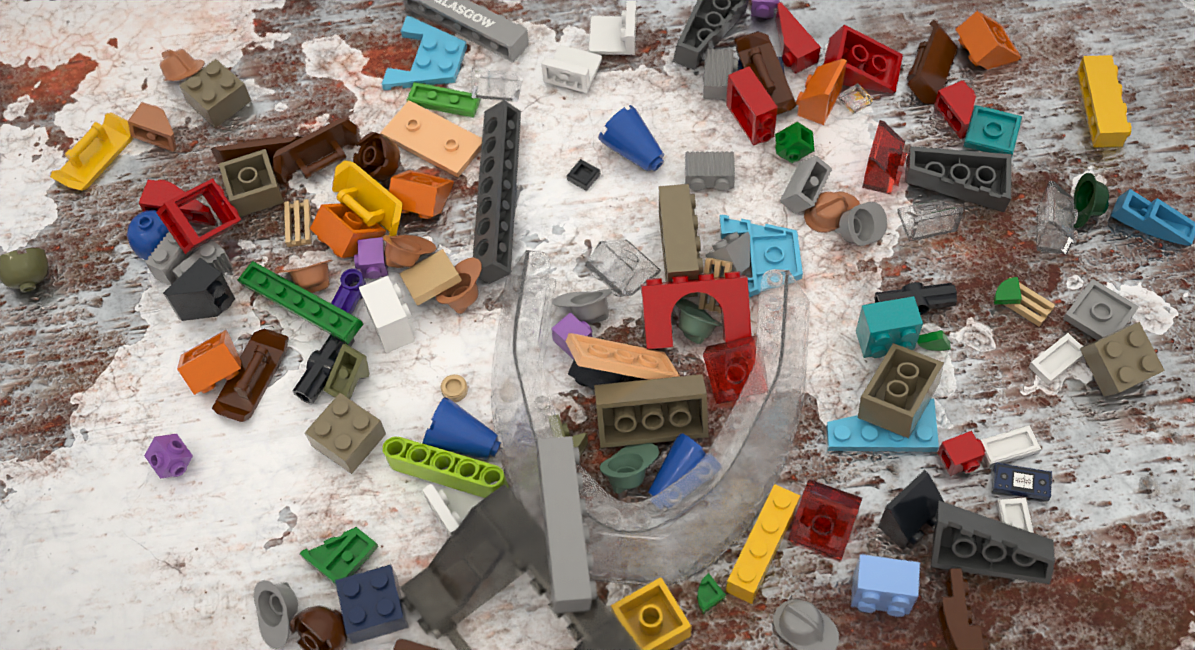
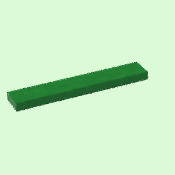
M254 261L249 264L237 279L244 287L346 344L351 342L364 325L355 316Z

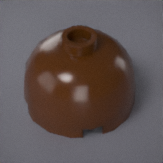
M376 132L366 134L358 143V146L361 147L358 154L354 152L353 162L377 182L390 179L396 173L400 164V151L397 144L383 134Z
M320 605L308 607L289 623L292 634L297 631L300 636L297 643L302 650H343L346 645L347 635L343 616L336 609L332 610Z

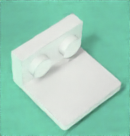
M627 1L626 10H622V16H591L589 52L595 54L635 55L636 1Z
M559 45L553 59L544 57L541 63L543 82L587 93L602 62V56Z
M432 483L422 489L427 503L454 545L501 516V512L493 500L450 487L436 491Z

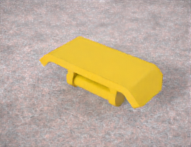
M112 112L106 113L103 124L94 122L91 125V129L77 144L65 153L68 159L66 164L60 170L52 171L50 177L69 188L77 190L88 189L133 140L128 120Z
M344 160L337 165L332 183V191L338 193L336 199L362 218L367 226H373L378 222L389 231V236H396L401 217L402 202L354 162Z

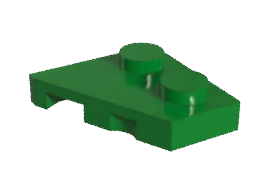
M354 527L345 531L339 537H332L323 541V545L309 551L306 548L299 554L305 561L336 585L335 580L354 575L379 546L359 528Z

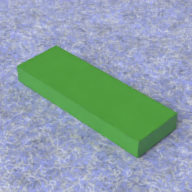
M414 82L406 101L409 100L425 109L474 118L481 97L480 94Z

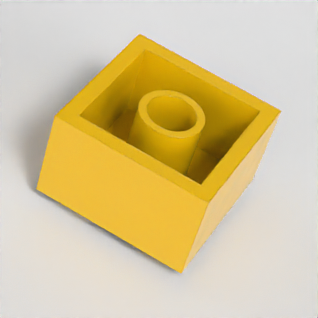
M661 577L611 605L612 618L631 650H668L691 637V625Z

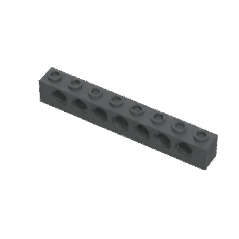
M505 100L484 111L473 258H477L482 264V270L478 278L489 284L510 275L512 263L521 111Z

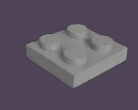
M1092 279L1063 319L1098 340L1125 327L1139 306Z

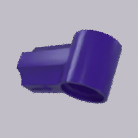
M353 268L342 273L340 277L341 285L331 302L334 306L351 315L358 301L363 298L359 287L367 284L362 273ZM358 282L357 285L351 287V284Z

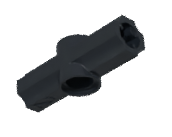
M913 282L899 290L876 292L874 296L875 303L914 296L920 315L925 314L930 309L956 306L957 291L952 283L924 286L920 282Z
M330 335L320 351L315 350L310 355L306 365L307 370L293 389L294 395L308 404L315 402L325 387L342 344H346L345 342ZM354 338L347 345L351 347L355 342Z

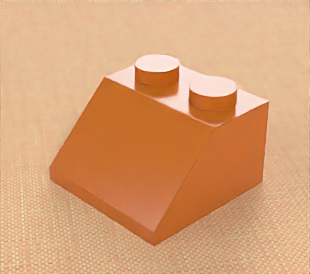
M976 11L955 29L960 36L958 39L959 43L969 51L970 55L968 57L975 66L980 65L988 70L1016 62L1022 58L1002 25L979 11Z
M840 59L818 66L813 75L809 74L805 83L806 89L804 92L800 91L796 100V105L799 106L797 116L822 125L825 124L842 91L847 60Z
M408 170L391 177L389 192L402 202L401 213L414 212L418 213L420 218L432 219V217L442 212L454 181Z
M342 203L321 204L310 227V230L317 235V238L321 242L326 243L333 250V253L341 258L354 257V255L358 254V240L380 238L386 233V230L378 223L373 226H367L362 218Z
M224 330L181 354L177 370L195 395L200 391L207 393L216 386V382L224 378L225 380H230L238 375L242 361L227 330Z

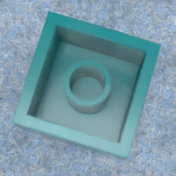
M914 296L862 305L856 334L863 358H881L887 354L893 343L910 350L915 349L923 322Z

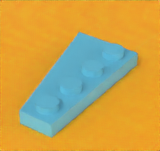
M934 398L929 401L909 438L857 418L858 415L829 421L826 425L828 451L937 452L939 449Z

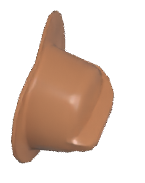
M178 49L176 51H163L161 54L163 60L159 64L165 77L163 81H180L201 70L205 62L200 59H194L184 49Z
M824 192L818 195L819 198L816 199L817 202L814 203V207L805 210L804 219L812 230L824 233L834 231L839 228L841 215L860 205V202L855 196L847 192Z
M384 235L382 237L386 242L384 254L388 267H412L422 254L432 253L437 249L433 242L419 236Z
M473 257L467 258L454 266L462 281L436 295L438 303L448 304L458 314H462L478 298L479 291L476 281L481 273L482 264L477 258Z
M333 260L307 267L274 272H289L296 285L314 293L329 287L328 263Z

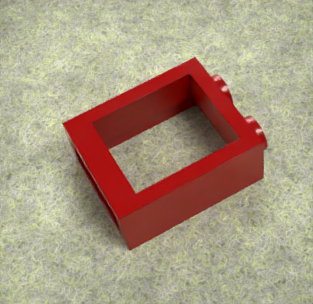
M750 66L729 74L726 106L753 146L769 141L775 135L777 105Z
M213 178L165 202L156 212L185 254L202 246L210 239H214L233 229L241 221L237 209L230 204L224 195L223 189L216 184ZM203 195L222 222V225L199 237L179 207Z

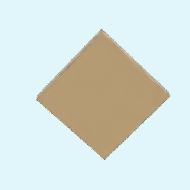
M443 249L399 273L417 306L462 281Z

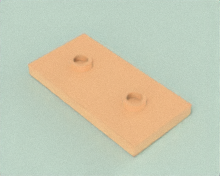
M409 100L380 132L391 138L397 146L457 178L481 151L482 146L481 137Z
M568 333L566 343L578 366L648 380L680 377L663 351Z

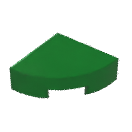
M1018 277L1009 278L999 285L994 296V305L1021 303L1022 296Z
M943 330L919 335L917 344L921 348L931 351L951 350L950 341Z
M709 573L701 580L697 593V602L702 614L726 598V594Z

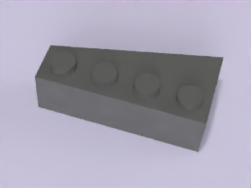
M697 0L676 44L673 62L695 70L705 59V50L707 48H714L746 12L749 0Z
M910 146L905 165V182L1005 212L1011 200L1012 154Z
M938 501L932 541L931 567L948 570L962 569V572L1051 584L1055 564L1054 541L1052 539Z

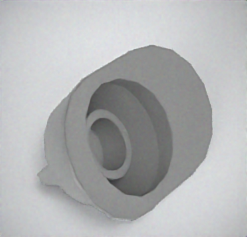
M866 202L857 205L841 215L839 228L835 229V232L841 233L845 241L855 243L858 246H865L876 242L884 236L887 229L885 210L876 202Z
M610 289L566 293L554 298L552 304L557 307H569L579 321L596 323L608 319L607 297L612 291Z
M262 580L256 584L253 594L259 628L265 643L271 648L279 649L288 640L290 633L289 623L297 612L298 602L287 582L273 584L270 581Z
M792 599L783 602L777 608L773 622L776 632L797 650H836L839 644V632L836 625L812 603L805 600Z

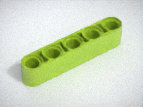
M397 436L390 437L383 443L382 451L391 469L493 501L502 500L509 492L504 471L499 466Z

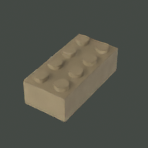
M689 184L659 186V222L666 282L672 281L674 276H688V280L699 279L698 275L703 273V260L700 258L699 253L701 251L700 236H697L698 217L695 215L694 210L696 209L695 194H690ZM698 292L687 294L682 298L698 297Z
M703 374L594 385L600 448L675 441L680 433L687 435L691 439L709 437L707 392Z

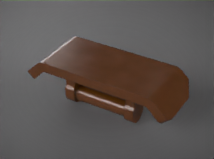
M933 20L930 23L933 29L929 40L919 43L915 61L907 75L908 87L922 103L935 104L938 90L943 89L958 48L943 28Z
M757 31L736 38V51L743 69L750 66L777 105V115L797 106L769 35Z
M340 118L277 150L273 157V170L279 184H286L289 175L298 170L301 171L305 179L312 177V174L339 160L346 159L347 157L342 147L346 145L358 146L361 140L357 126L349 119Z
M283 134L269 138L246 141L242 139L237 140V144L212 147L211 151L219 165L220 163L266 149L273 165V157L277 150L302 137L284 138Z
M265 328L253 333L240 356L242 363L239 374L226 381L212 407L217 414L239 422H244L252 417L286 354L288 336Z

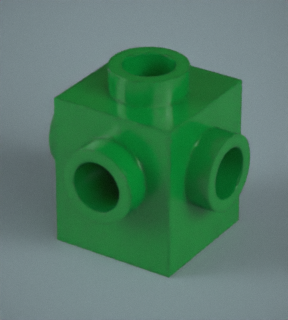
M798 121L775 134L776 154L792 164L815 151L813 131Z

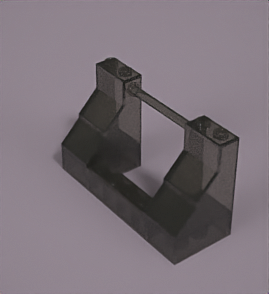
M504 484L472 507L429 566L400 587L404 594L401 601L410 613L415 610L420 616L417 622L426 635L432 632L436 639H439L442 635L444 637L447 636L457 650H472L457 631V624L525 572L532 579L530 585L539 596L544 594L550 601L548 607L553 613L545 532ZM597 594L596 599L591 601L590 611L554 613L556 618L563 617L569 624L566 629L576 642L581 639V642L574 650H642Z

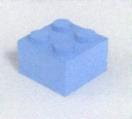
M860 554L853 573L851 607H858L859 611L868 613L875 612V610L887 611L888 615L901 617L905 614L909 615L918 598L920 562Z

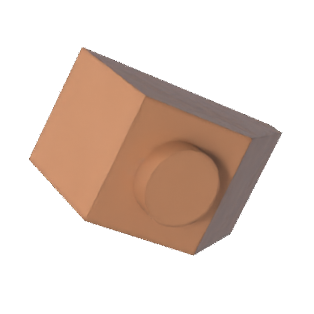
M141 102L128 120L131 137L174 152L176 150L174 133L164 110L158 106Z

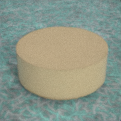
M456 374L444 378L441 383L443 397L454 402L465 398L468 392L466 380Z

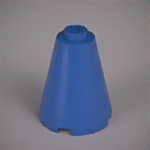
M629 105V110L625 107L622 108L605 124L607 130L604 134L600 132L598 139L602 144L642 169L656 171L664 163L663 151L637 109L632 105Z
M446 397L439 403L431 419L430 429L427 428L422 444L459 455L488 460L490 455L495 457L501 445V442L497 441L498 434Z
M683 433L676 437L648 491L651 495L649 501L660 511L664 507L667 510L672 509L717 475L722 469V466L713 456H708L698 443Z

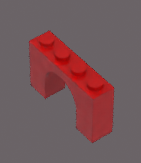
M740 271L725 272V277L715 278L714 273L699 274V279L688 280V276H674L672 281L662 282V278L646 279V284H641L646 348L673 347L672 310L679 299L695 292L706 293L718 302L721 310L723 340L725 342L752 340L747 277L740 275Z

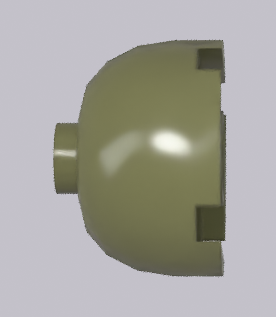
M26 248L27 253L18 254L17 250L2 254L0 256V281L9 288L20 289L21 292L35 290L36 285L45 279L49 270L44 249Z

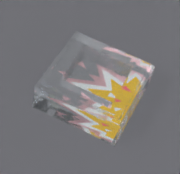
M858 83L840 93L838 98L852 114L872 104L873 100Z

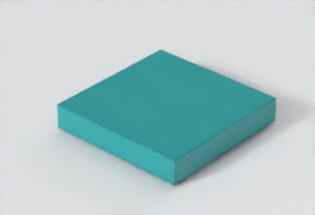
M974 105L963 147L988 153L1012 154L1013 156L1022 116Z

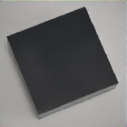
M580 159L567 174V181L587 191L601 175L600 169Z

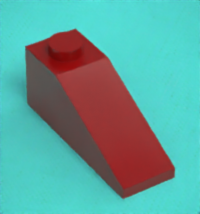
M782 2L778 3L776 24L784 64L790 67L796 74L819 62L821 47Z
M148 179L138 204L143 212L149 210L158 211L165 202L185 193V191L166 180ZM197 199L179 207L189 223L216 225V220L210 208Z

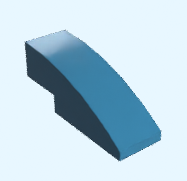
M1131 189L1118 197L1110 215L1140 232L1169 242L1190 246L1195 238V222L1160 199L1156 198L1150 202Z

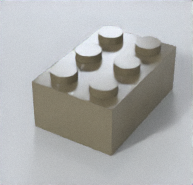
M893 343L861 395L857 418L909 438L940 383L944 362Z

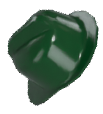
M1092 173L1082 175L1075 187L1073 226L1077 229L1083 227L1090 216H1101L1108 209L1109 189L1104 183L1097 181Z

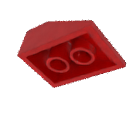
M844 24L829 38L824 64L845 59L847 63L843 79L844 86L894 94L897 89L903 54Z

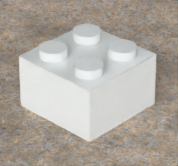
M386 276L359 287L369 316L386 353L415 342L412 332L416 331L408 306L406 303L404 304L397 283L392 285L389 277Z

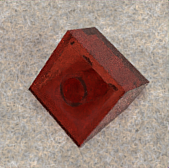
M879 120L862 188L891 195L893 186H899L902 172L898 171V167H904L907 152H903L905 141L885 121Z
M758 335L706 347L703 357L716 405L769 393L765 360Z
M809 479L803 491L788 540L842 559L862 497Z

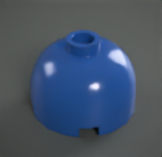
M155 210L139 213L128 225L127 238L130 247L139 258L149 260L148 256H152L151 253L154 252V249L157 248V245L160 244V241H163V237H166V233L169 232Z

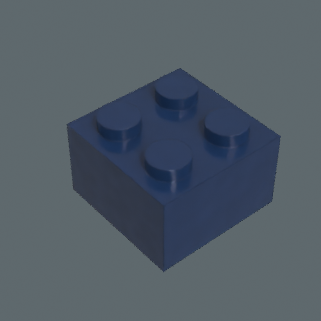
M391 564L335 580L346 635L352 644L409 628L397 575Z

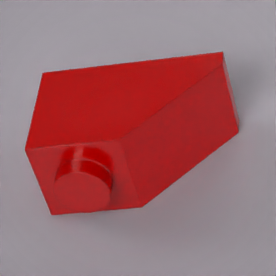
M964 80L938 90L934 105L960 139L965 138L976 100L974 90L968 87Z

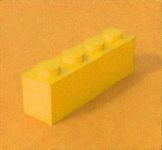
M1112 55L1083 56L1077 74L1093 148L1123 147L1127 137L1131 135V123L1127 122L1126 118L1127 105L1123 103L1122 85L1118 83L1117 79L1118 67L1114 65Z
M774 484L727 580V593L750 604L753 603L797 511L800 495Z

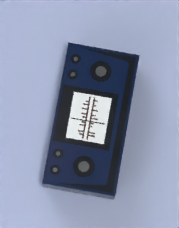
M995 463L992 492L1050 500L1052 471Z

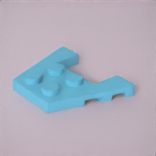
M406 16L401 29L402 37L421 40L411 71L387 68L382 81L383 90H392L394 86L412 88L414 82L427 85L455 83L467 49L466 41L415 18Z
M720 215L721 239L734 232H738L739 235L748 232L750 235L752 277L747 278L749 297L802 279L803 271L797 230L769 224L761 226L752 224L750 220L741 218V221L729 219L728 215Z

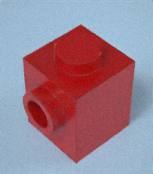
M969 431L943 441L937 454L948 474L953 476L963 471L971 473L977 470L985 455V448L979 438L976 439L973 432Z

